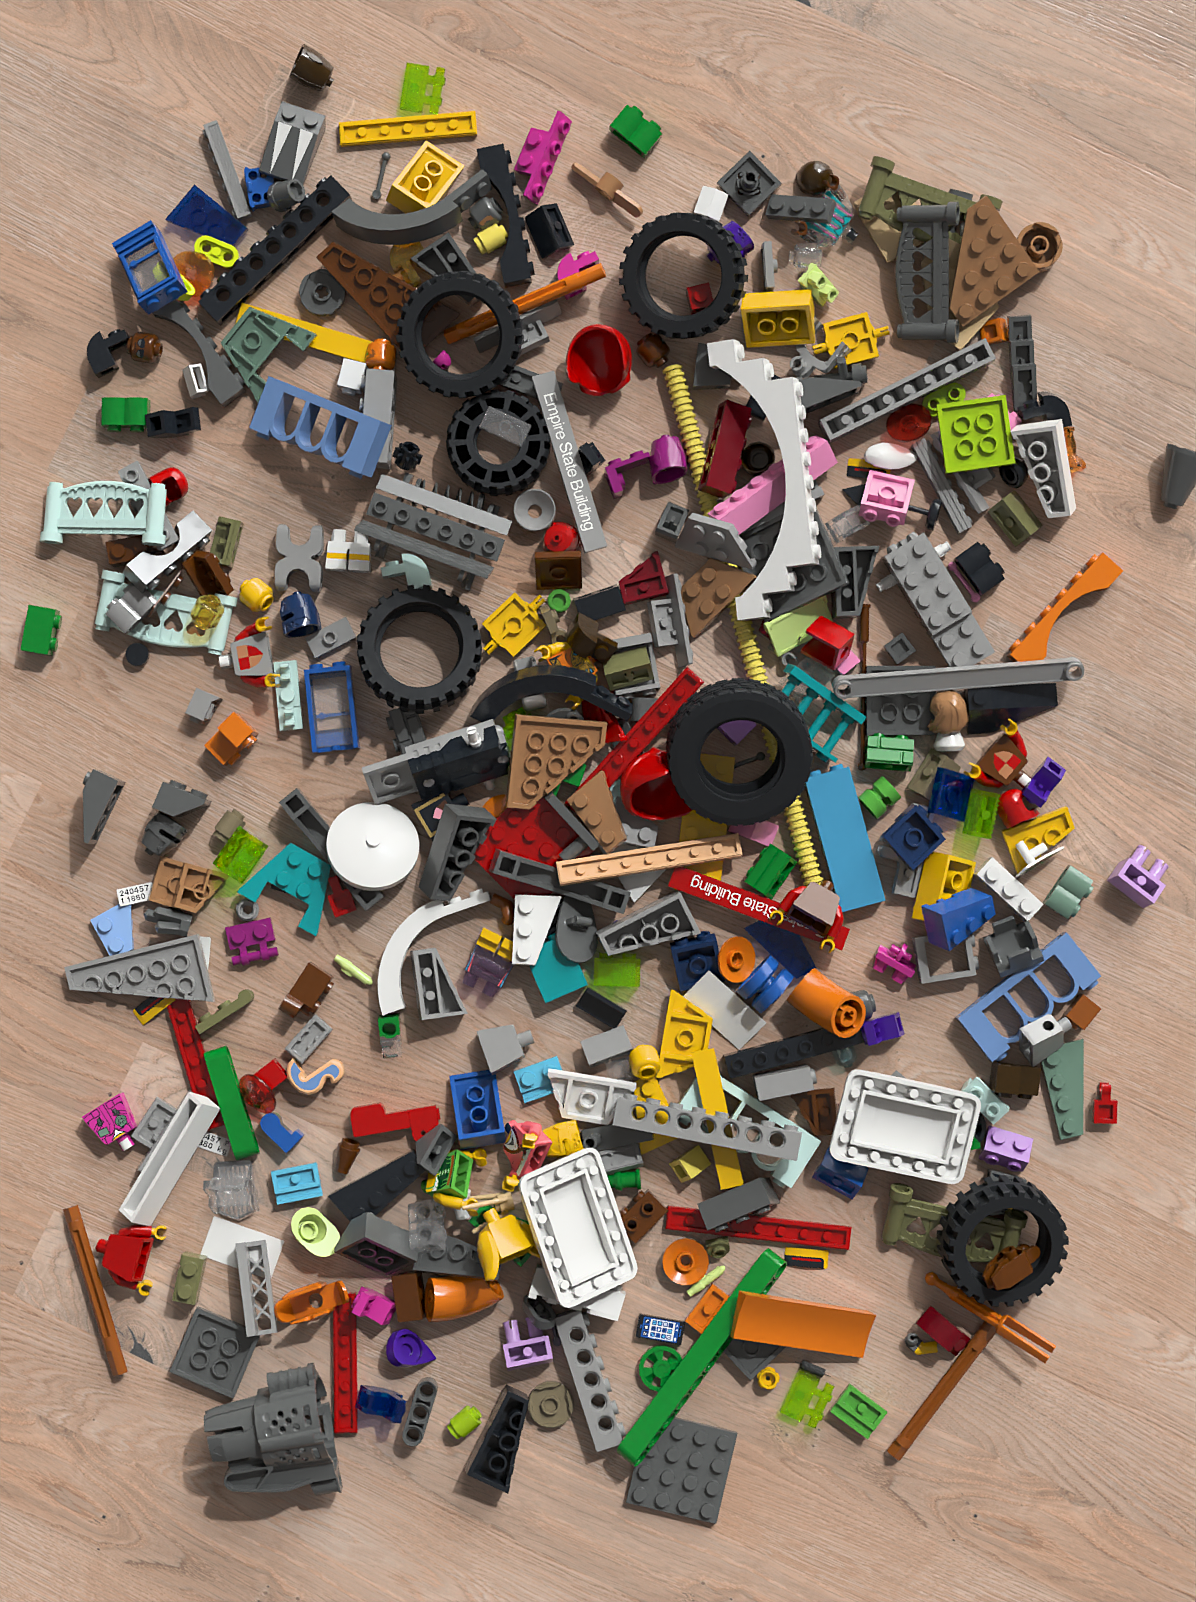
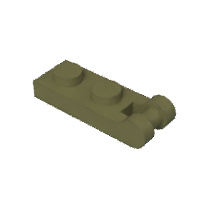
M250 989L242 990L238 994V999L232 1003L230 1000H227L217 1007L219 1011L211 1015L208 1012L198 1019L200 1023L195 1026L199 1034L207 1031L252 1002L254 999L253 991Z

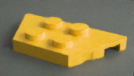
M672 989L670 990L659 1057L661 1068L656 1078H662L666 1075L682 1072L694 1067L691 1052L708 1049L713 1018Z

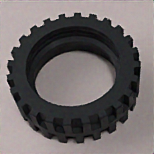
M670 213V215L656 217V220L653 222L645 223L642 226L643 229L639 233H634L631 237L633 242L630 247H625L623 253L626 254L624 262H620L619 269H623V278H619V285L624 286L625 293L621 295L623 301H628L630 305L628 311L631 315H636L640 319L638 321L640 325L649 327L652 333L664 335L665 338H697L719 330L718 327L722 324H727L731 320L729 317L732 313L737 312L740 308L738 303L746 294V291L743 290L744 282H748V275H745L744 271L747 261L742 258L740 251L743 249L740 243H736L733 239L734 234L722 227L723 224L714 221L708 216L694 213ZM678 236H690L706 243L716 254L721 267V285L715 299L704 310L688 316L674 315L663 310L651 297L646 283V269L653 252L663 242Z
M453 271L425 281L409 295L410 298L403 305L401 318L397 322L399 333L396 335V341L400 344L401 351H399L400 358L405 360L407 365L405 368L408 372L413 373L416 377L415 380L419 384H424L429 388V391L433 393L438 392L443 394L444 397L467 398L478 396L491 390L512 372L522 352L521 346L524 342L522 326L524 325L523 320L520 319L517 304H514L509 292L502 289L498 282L490 280L480 273ZM452 295H468L482 301L493 312L499 327V344L493 358L483 368L468 374L450 373L438 367L427 355L422 342V326L428 311L438 301Z
M424 584L423 589H414V585H407V590L399 592L397 588L392 590V595L388 598H385L384 595L379 598V604L375 608L371 606L367 611L368 616L366 620L362 619L360 624L361 631L357 635V656L361 672L368 687L373 689L375 696L379 699H384L388 706L392 708L394 706L400 707L402 712L408 713L409 710H416L417 714H424V710L433 709V712H438L440 707L448 705V707L454 705V700L459 696L463 698L467 694L468 687L470 685L473 686L476 681V674L480 671L481 634L479 633L476 619L470 614V609L467 605L463 606L459 602V598L454 594L450 597L446 594V590L439 588L438 591L431 590L430 585ZM428 612L437 615L452 627L457 636L459 655L456 665L451 673L437 684L428 687L407 686L394 679L384 667L380 653L382 638L387 628L396 619L405 614Z
M999 1175L998 1181H993L991 1177L983 1178V1184L971 1183L969 1185L971 1189L965 1194L962 1191L956 1194L958 1200L955 1204L949 1202L946 1206L949 1213L947 1217L941 1216L939 1221L943 1230H937V1239L941 1243L937 1245L938 1253L942 1257L941 1262L958 1288H961L969 1298L973 1296L981 1304H984L985 1300H987L992 1307H999V1302H1004L1007 1307L1014 1306V1301L1020 1300L1023 1304L1029 1301L1028 1296L1034 1293L1037 1297L1043 1293L1041 1288L1044 1285L1048 1284L1051 1286L1055 1282L1052 1278L1055 1272L1061 1273L1063 1267L1060 1261L1061 1259L1066 1260L1068 1252L1063 1247L1064 1245H1069V1237L1064 1232L1067 1230V1227L1056 1207L1031 1182L1025 1184L1019 1177H1014L1013 1181H1010L1006 1175ZM1008 1208L1024 1209L1032 1214L1039 1226L1035 1245L1039 1247L1041 1252L1040 1257L1036 1258V1261L1031 1264L1033 1273L1011 1288L995 1290V1288L988 1289L983 1279V1273L974 1269L966 1257V1245L969 1236L981 1220L996 1211Z

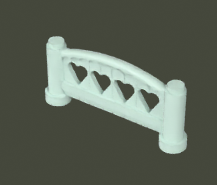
M93 481L63 488V483L49 482L46 493L44 529L40 532V542L63 544L64 534L142 535V544L165 546L166 536L163 535L167 493L165 484L152 483L151 488L146 489L124 482ZM70 498H73L75 501L81 498L82 505L73 517L67 502ZM93 498L97 501L101 498L103 504L93 517L87 505L88 500ZM110 499L115 501L122 499L123 505L116 516L113 517L108 507V501ZM131 499L135 501L143 499L144 505L134 518L128 503Z
M103 569L101 578L104 580L95 619V629L109 632L110 627H113L123 632L106 615V612L108 611L107 606L115 598L119 600L124 596L123 590L129 584L124 583L125 575L123 573ZM148 588L157 599L164 593L163 591L150 590ZM171 593L172 595L166 605L161 604L156 610L160 618L159 626L154 627L151 623L144 625L141 621L127 634L155 645L175 648L207 647L209 648L208 653L222 655V651L225 649L233 606L236 607L238 598L215 593L213 603H209L210 601ZM176 610L183 624V629L179 632L175 631L174 628L167 630L164 627L165 621ZM198 615H200L205 628L203 636L187 632V626Z

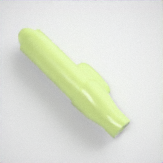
M337 954L334 961L338 963L346 975L354 976L365 985H372L373 981L370 976L353 965L352 962Z
M717 1266L707 1275H704L700 1281L694 1283L687 1290L690 1297L705 1289L706 1286L721 1276L725 1271V1266Z

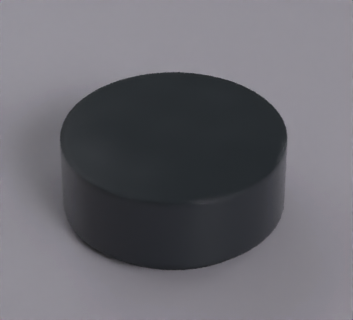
M133 643L126 649L125 656L131 665L142 666L148 662L150 654L145 645Z

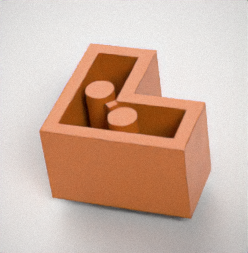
M233 712L218 727L219 731L204 746L223 765H233L241 757L239 753L244 748L249 749L258 740L256 736L259 733L240 714Z

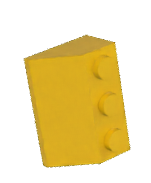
M812 289L747 293L742 298L741 315L747 348L815 343V314Z
M932 852L923 863L924 866L918 885L912 918L924 921L922 905L935 904L936 900L949 899L952 894L971 888L976 862L948 854Z

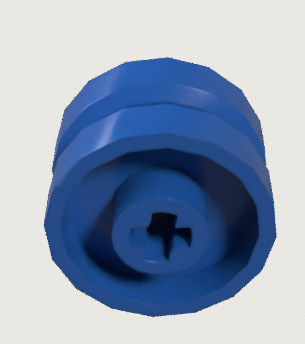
M771 955L767 956L754 969L736 991L745 1000L758 992L752 1001V1006L760 1014L784 993L786 987L794 978L786 969L780 970L773 977L772 975L777 970L779 962Z

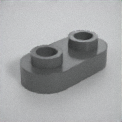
M528 1294L525 1295L522 1309L532 1324L540 1330L554 1327L556 1314L549 1303L542 1299L540 1295H537L536 1299L529 1298Z

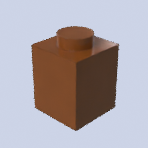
M1079 993L1063 1016L1068 1018L1074 1030L1078 1028L1085 1030L1100 1012L1101 1008L1084 994Z

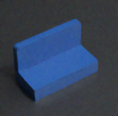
M829 1146L821 1163L814 1171L812 1178L853 1200L862 1188L869 1168L836 1160L831 1155Z

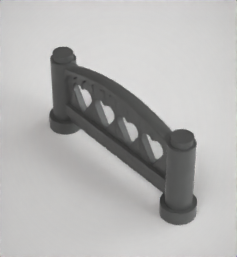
M948 202L947 205H906L897 209V221H902L903 223L895 266L897 298L903 318V323L897 326V337L902 338V340H947L948 343H958L959 321L958 319H949V226L959 224V202ZM920 228L933 238L921 247L916 248L913 245V240L915 239L913 230ZM916 251L933 260L932 263L920 271L913 269V263L915 262L913 254ZM920 275L933 285L917 295L913 292V287L915 286L913 277ZM915 298H919L933 307V309L920 318H916L913 315V310L915 309L913 301Z

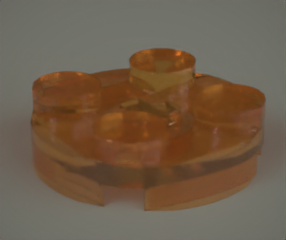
M187 250L173 258L179 273L195 289L192 297L200 296L206 289L212 287L215 269L213 263L205 254ZM188 268L196 270L195 280L187 277Z

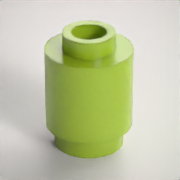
M467 1405L450 1419L447 1428L456 1439L465 1438L482 1423L480 1419L482 1415L475 1406L470 1407Z

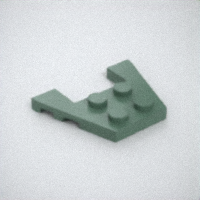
M249 307L221 341V344L259 403L266 381L256 372L286 336L302 351H305L317 334Z

